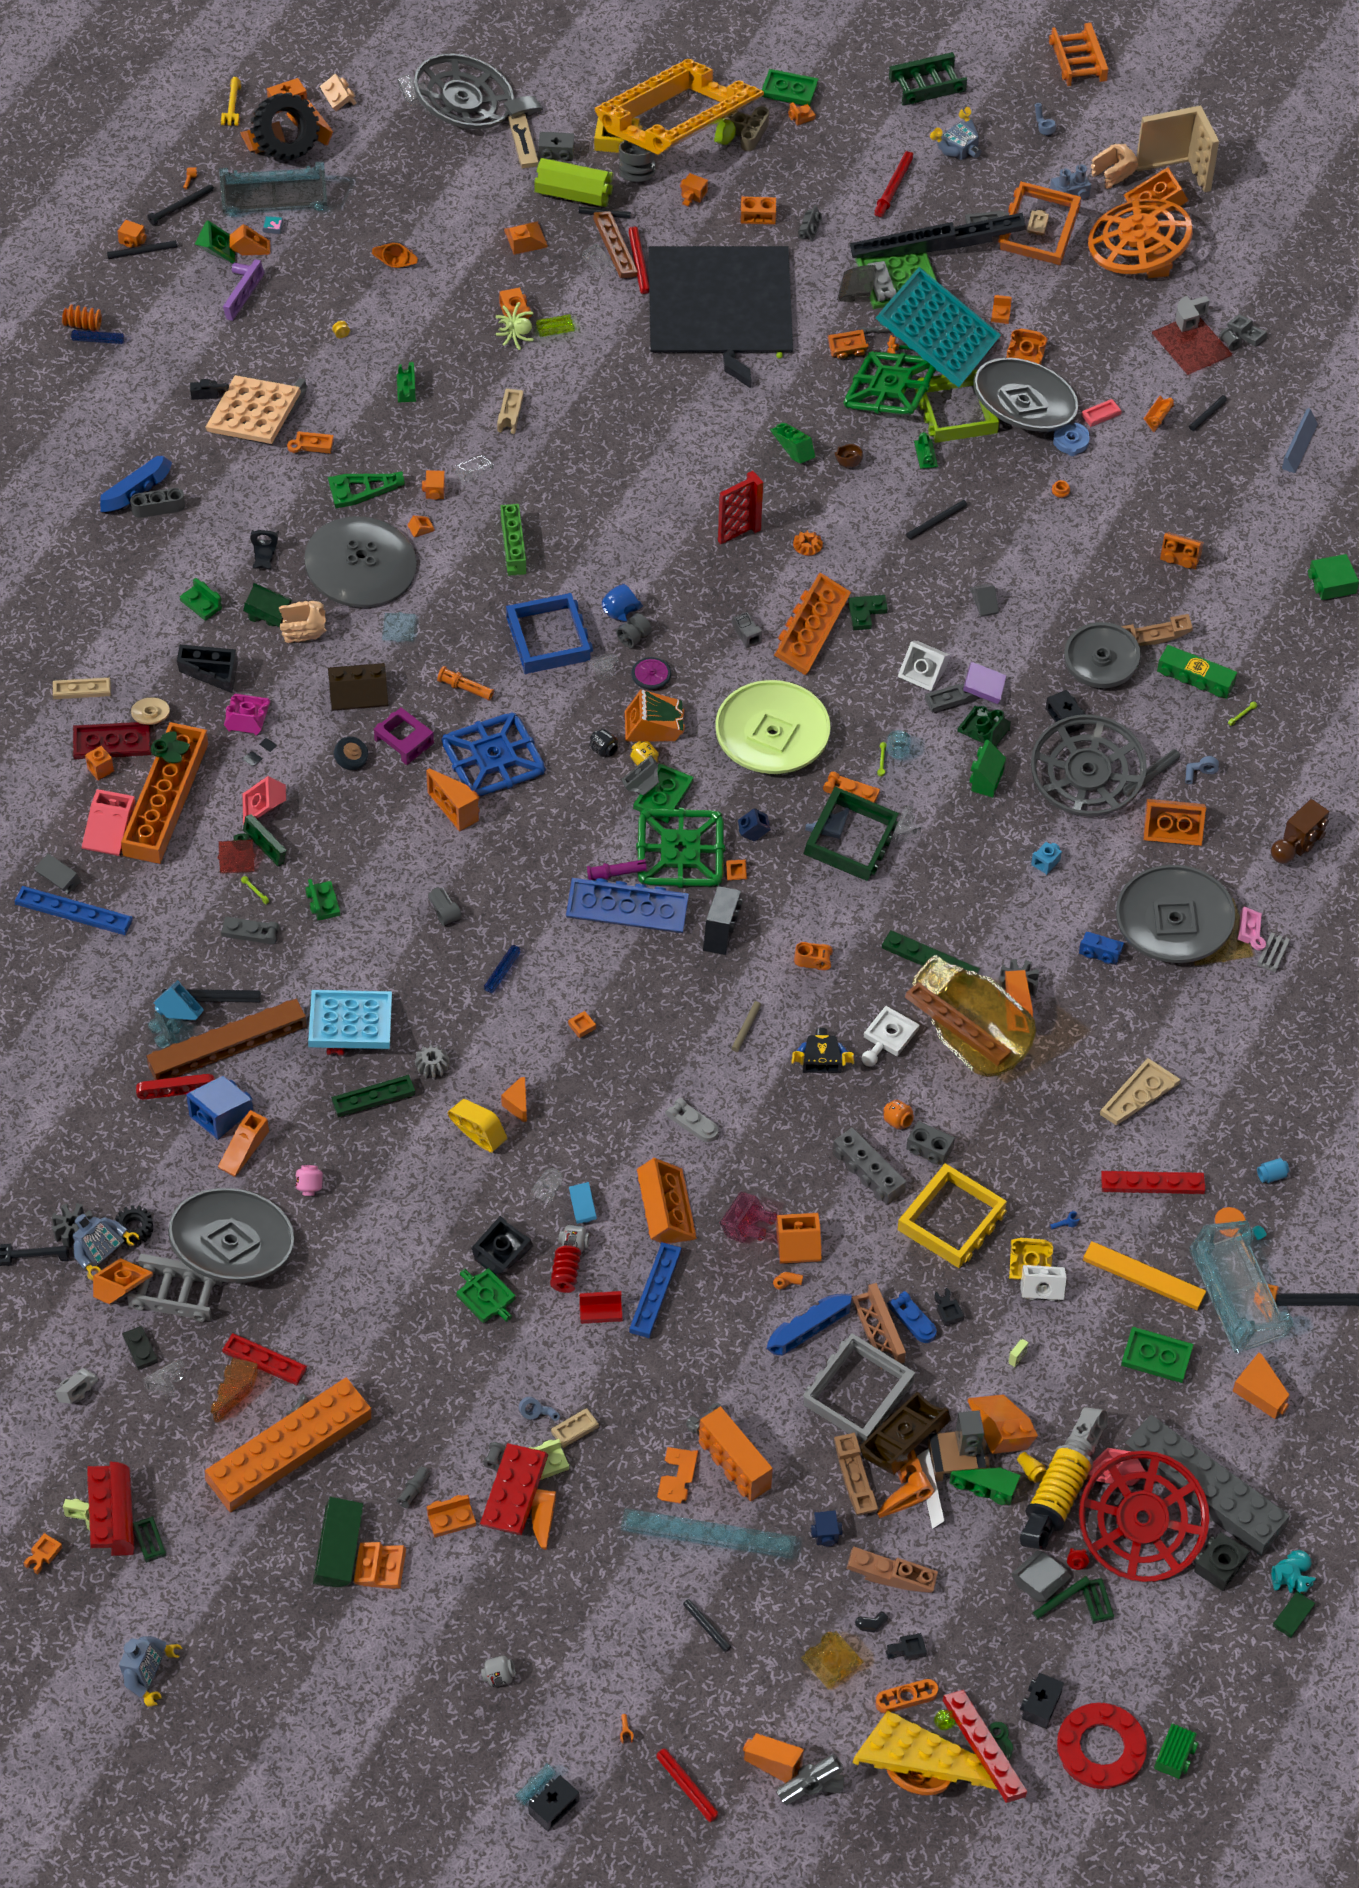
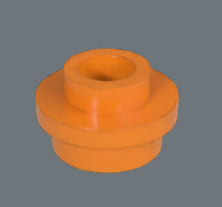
M1059 480L1052 486V493L1057 497H1066L1070 493V487L1066 481Z

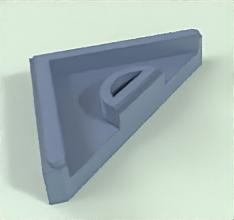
M845 808V810L839 813H832L822 835L840 839L849 809ZM817 822L806 824L805 830L812 832Z

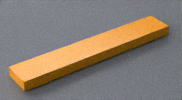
M1091 1241L1083 1256V1261L1195 1310H1198L1206 1295V1290Z

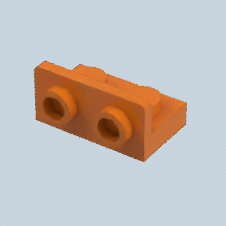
M457 1495L450 1500L435 1501L427 1506V1516L434 1538L476 1526L469 1495Z

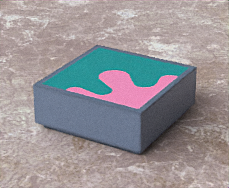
M265 216L263 233L280 234L283 217Z

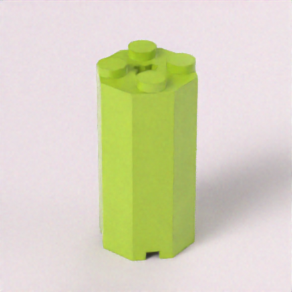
M545 158L540 159L536 171L538 178L535 177L534 182L536 193L607 207L608 195H611L613 192V185L611 184L613 172Z

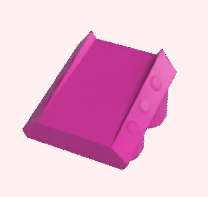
M234 694L230 699V705L226 708L224 726L229 732L234 730L257 735L262 730L270 699Z

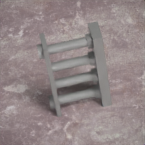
M140 1254L139 1266L153 1272V1274L164 1275L157 1298L145 1296L151 1277L140 1284L137 1294L128 1293L129 1307L135 1310L146 1309L190 1317L200 1322L204 1320L211 1321L210 1307H207L212 1287L215 1284L222 1285L223 1281L205 1277L193 1271L179 1260ZM174 1277L184 1279L178 1302L166 1300L171 1280ZM194 1281L205 1283L198 1305L186 1303L192 1282Z

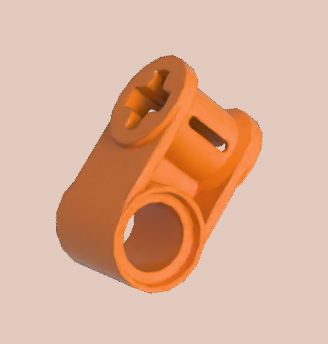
M800 942L795 948L794 962L799 967L828 970L831 968L830 955L833 953V948L826 944Z

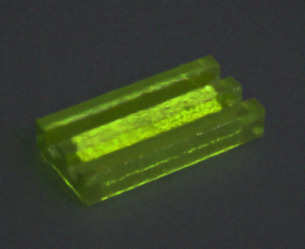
M571 314L536 320L540 337L575 331Z

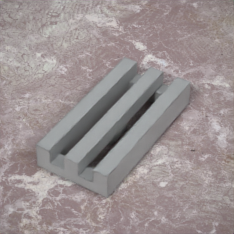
M1271 932L1257 966L1276 972L1290 939L1286 938L1284 940L1282 939L1283 936L1279 935L1276 937L1275 933ZM1272 941H1275L1267 962L1263 963ZM1279 944H1283L1274 966H1271L1270 964Z

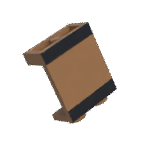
M955 1432L929 1434L928 1449L936 1482L943 1481L944 1473L989 1468V1458L984 1456V1450H986L984 1437L981 1454L969 1457L966 1455L959 1456Z

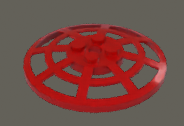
M1132 1451L1110 1459L1091 1476L1080 1500L1079 1523L1083 1540L1089 1551L1104 1568L1130 1581L1155 1582L1167 1579L1181 1572L1197 1557L1208 1534L1209 1508L1200 1483L1183 1464L1158 1452ZM1130 1459H1151L1148 1472H1133L1122 1476L1116 1464ZM1159 1461L1176 1469L1189 1483L1178 1490L1169 1480L1157 1475ZM1109 1470L1114 1482L1105 1490L1100 1502L1088 1499L1089 1492L1094 1483L1105 1471ZM1146 1479L1143 1491L1131 1493L1126 1484V1481ZM1154 1482L1162 1484L1172 1494L1162 1500L1159 1496L1152 1493ZM1118 1487L1124 1499L1118 1507L1106 1504L1110 1494ZM1192 1491L1196 1493L1199 1501L1201 1526L1188 1524V1512L1183 1497ZM1176 1501L1181 1513V1522L1169 1520L1167 1507ZM1085 1508L1098 1511V1526L1102 1538L1094 1543L1091 1542L1085 1523ZM1143 1511L1147 1513V1523H1140L1137 1520L1138 1512ZM1104 1513L1116 1516L1118 1528L1110 1533L1106 1531ZM1167 1528L1179 1531L1174 1542L1167 1548L1160 1537ZM1185 1533L1199 1535L1191 1553L1183 1562L1178 1564L1171 1553L1181 1544ZM1122 1535L1132 1541L1130 1554L1121 1550L1113 1541ZM1153 1542L1159 1551V1554L1139 1556L1141 1544ZM1108 1545L1117 1555L1129 1560L1127 1573L1110 1565L1097 1551ZM1164 1559L1171 1568V1570L1155 1576L1136 1575L1138 1563H1152Z

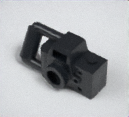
M211 379L190 382L191 400L218 399V392L229 390L227 383L217 384V381H212Z

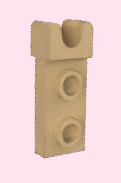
M505 389L497 422L498 432H502L504 427H510L511 433H516L524 391Z

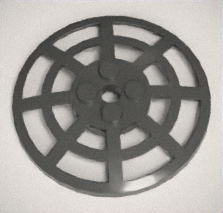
M440 54L423 61L415 72L413 85L417 98L430 113L444 122L462 128L485 129L499 125L509 116L507 110L502 117L493 113L496 110L497 101L514 99L510 84L499 71L479 59L461 54ZM440 63H451L452 71H445L435 75L429 67ZM458 63L475 67L484 73L480 78H477L471 74L460 72ZM423 72L431 78L427 91L418 88V81ZM491 76L501 86L505 94L495 96L485 81ZM445 77H453V80L447 82L446 84L440 79ZM460 77L471 80L475 83L471 84L469 82L460 80ZM435 83L443 89L441 94L432 92ZM482 87L489 97H482L479 88ZM422 95L429 97V100L436 109L430 106ZM434 99L442 100L446 107L442 109ZM491 102L489 111L480 108L481 103ZM453 110L462 113L463 118L452 115L449 112ZM477 112L483 116L470 118L469 114ZM488 118L495 120L488 123H473L480 122Z
M1097 715L1071 716L1049 726L1036 741L1031 757V773L1039 792L1057 808L1080 816L1107 815L1128 805L1140 792L1145 781L1147 769L1143 747L1135 735L1122 724ZM1077 724L1096 725L1093 735H1077L1073 737L1069 736L1065 728ZM1103 726L1118 732L1129 743L1119 749L1113 742L1101 737ZM1058 731L1063 742L1053 750L1050 756L1040 753V749L1046 740ZM1092 741L1090 748L1078 750L1074 743ZM1099 743L1107 746L1114 753L1107 757L1098 750ZM1065 747L1071 753L1066 762L1056 759ZM1133 749L1137 753L1140 762V775H1128V763L1124 755ZM1119 759L1122 765V774L1111 773V763ZM1037 760L1048 764V776L1051 784L1041 786L1037 775ZM1053 767L1064 769L1066 778L1056 781ZM1091 767L1093 771L1087 773L1083 770V768ZM1109 780L1120 781L1117 788L1110 794L1104 788ZM1126 782L1138 783L1131 796L1124 802L1119 804L1114 799L1121 792ZM1071 784L1076 789H1079L1077 797L1068 794L1062 787ZM1057 790L1063 797L1075 802L1074 807L1070 808L1057 802L1047 792ZM1097 790L1102 796L1097 799H1084L1086 791ZM1107 802L1111 806L1109 809L1099 811L1081 810L1083 804L1092 805Z

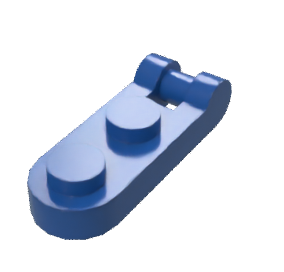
M904 1291L899 1294L897 1299L887 1302L889 1309L918 1341L930 1343L935 1339V1325L911 1300L907 1292ZM903 1304L907 1307L904 1310L900 1308Z

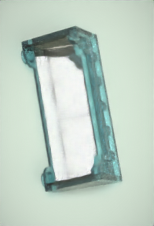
M315 162L316 166L311 169L310 166H307V169L237 173V170H234V174L229 173L228 168H219L223 214L235 216L237 213L311 208L323 210L327 208L324 162Z

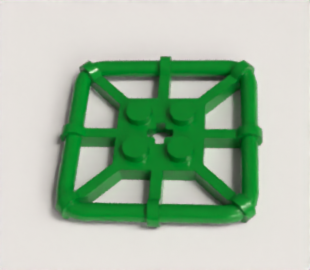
M871 351L864 359L858 373L854 375L853 383L845 396L843 404L846 408L874 411L877 414L884 412L912 415L919 406L925 392L929 390V384L936 369L929 362L922 359L921 356L908 355L903 352L895 354ZM879 359L897 362L895 366L882 365ZM871 362L878 368L874 376L865 375ZM907 362L919 363L911 368L903 367ZM929 368L923 381L911 380L914 375ZM862 383L870 384L868 388L855 394L859 385ZM907 388L918 389L911 405L904 396ZM871 395L879 396L875 404L858 402ZM887 397L899 398L904 407L883 404Z
M679 807V809H643L638 820L637 860L645 859V852H661V861L648 872H637L638 881L641 884L678 886V888L683 886H719L723 878V854L726 849L724 845L723 814L720 811L686 810L683 807ZM652 816L679 817L678 829H664ZM684 817L710 818L697 830L683 829ZM646 822L661 835V844L646 843ZM716 824V844L700 845V836ZM678 845L685 847L682 852H679V849L676 848ZM700 853H716L715 874L700 862ZM664 867H678V878L652 877ZM683 868H697L708 879L683 878Z

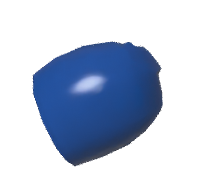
M625 584L616 586L602 599L604 613L612 619H619L621 621H627V614L643 607L642 603L638 601L631 589Z

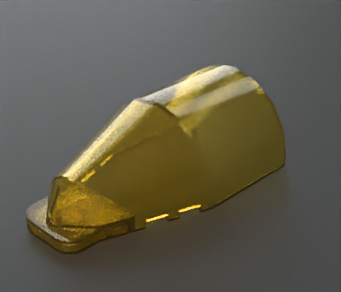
M933 956L928 959L914 976L913 986L918 982L1012 1050L1010 1057L997 1066L932 1018L931 1022L936 1027L938 1039L976 1074L992 1077L999 1076L1013 1069L1025 1058L1033 1045L1036 1027L1035 1020L1031 1014L991 977L949 964L939 956Z

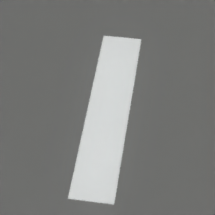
M927 1449L919 1454L917 1458L919 1459L922 1471L926 1474L934 1488L932 1496L926 1499L933 1529L944 1522L930 1452Z

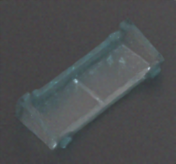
M1247 1220L1204 1225L1189 1248L1234 1353L1246 1351L1285 1337L1294 1325L1293 1319L1288 1312H1279L1250 1244L1254 1239V1232Z

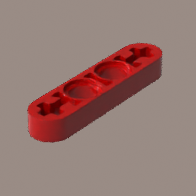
M200 1074L143 1081L136 1085L137 1098L142 1100L186 1095L215 1080V1077L212 1074Z

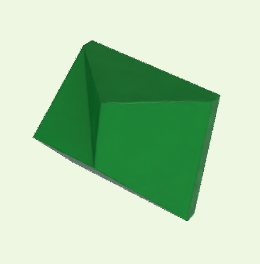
M206 221L195 245L216 257L232 264L235 263V251L230 248V234L212 222Z

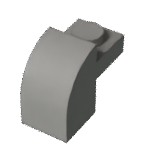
M1185 296L1178 302L1176 323L1182 332L1198 328L1200 315L1208 313L1210 300L1207 296L1190 300L1188 296Z

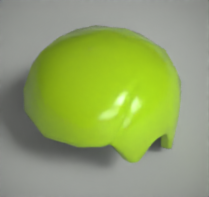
M723 119L719 121L714 136V141L718 144L727 145L734 139L736 130L731 120Z

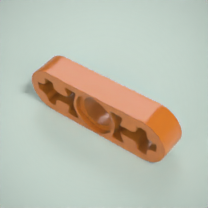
M924 1679L881 1691L876 1696V1708L881 1713H886L887 1711L894 1712L933 1701L938 1694V1685L931 1679ZM928 1686L929 1689H932L931 1694L924 1691V1688ZM916 1689H918V1693H920L919 1698H917ZM903 1692H910L913 1695V1699L904 1701L900 1695ZM894 1695H897V1704L896 1699L894 1700ZM883 1698L890 1701L888 1706L882 1703Z

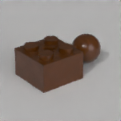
M1312 798L1287 821L1283 839L1277 840L1272 845L1271 856L1274 861L1280 864H1287L1294 859L1295 854L1301 856L1305 852L1308 853L1313 848L1314 843L1317 840L1321 841L1326 835L1325 828L1329 823L1328 816L1330 811Z

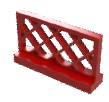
M754 471L747 473L746 480L719 494L718 542L720 544L751 529L754 533L761 531L763 481Z

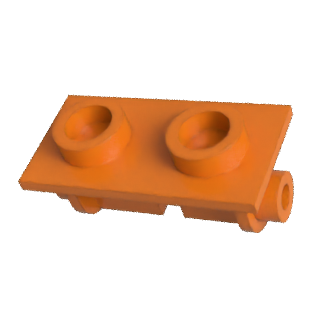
M1160 395L1143 418L1153 432L1161 425L1167 413L1174 406L1172 398L1163 399Z

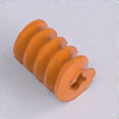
M70 304L68 309L64 308L62 314L63 326L69 324L70 327H75L76 325L79 329L83 327L84 330H97V332L101 327L102 315L100 309L95 314L94 308L87 312V307H84L80 311L79 305H77L75 310L73 304Z

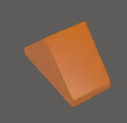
M520 1077L501 1095L502 1106L522 1122H527L525 1077Z

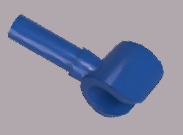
M1072 1211L1067 1219L1050 1224L1051 1229L1066 1225L1076 1227L1080 1219L1074 1220L1073 1218L1076 1217L1077 1212Z

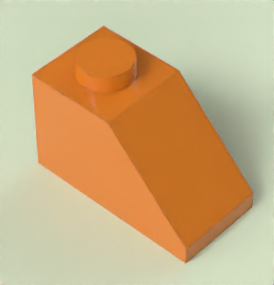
M243 224L230 234V248L242 256L269 255L270 240Z

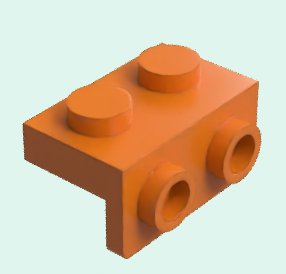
M863 330L833 334L827 337L831 356L838 359L846 358L850 354L855 356L863 355L869 348L868 343L865 341Z

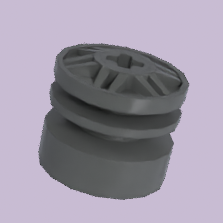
M626 140L620 143L619 174L622 178L640 182L655 176V153Z

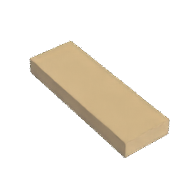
M110 678L53 681V699L111 696Z

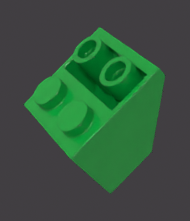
M985 740L983 747L980 746L978 749V760H974L972 763V774L969 783L972 784V792L993 798L1005 770L1006 757L989 740Z

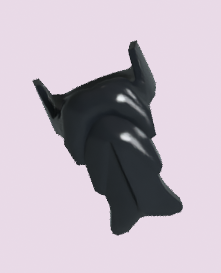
M268 530L251 531L250 540L254 546L255 553L253 569H271L270 562L276 551L279 531L276 533ZM260 535H266L270 537L271 540L257 539V537Z

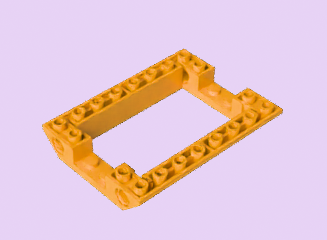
M685 59L677 65H673L660 74L595 107V112L607 132L659 155L749 106L764 95V91L739 80L724 87L717 82H713V69L699 64L692 59ZM687 89L694 90L720 102L670 130H666L665 127L658 124L645 131L632 126L633 118Z

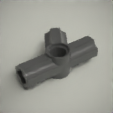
M835 1754L830 1755L816 1765H804L798 1770V1776L776 1789L778 1796L787 1806L805 1794L814 1795L820 1791L840 1794L844 1784V1777L840 1773L843 1772L844 1767Z

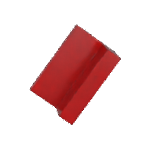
M621 1291L579 1293L581 1324L623 1322Z

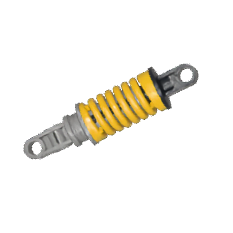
M1083 1408L1065 1445L1056 1448L1052 1462L1049 1464V1468L1046 1470L1031 1503L1026 1508L1025 1512L1029 1520L1020 1535V1543L1023 1547L1044 1550L1048 1546L1053 1531L1063 1529L1067 1514L1070 1512L1077 1494L1083 1486V1481L1086 1480L1088 1473L1093 1468L1091 1457L1108 1423V1413L1106 1410Z

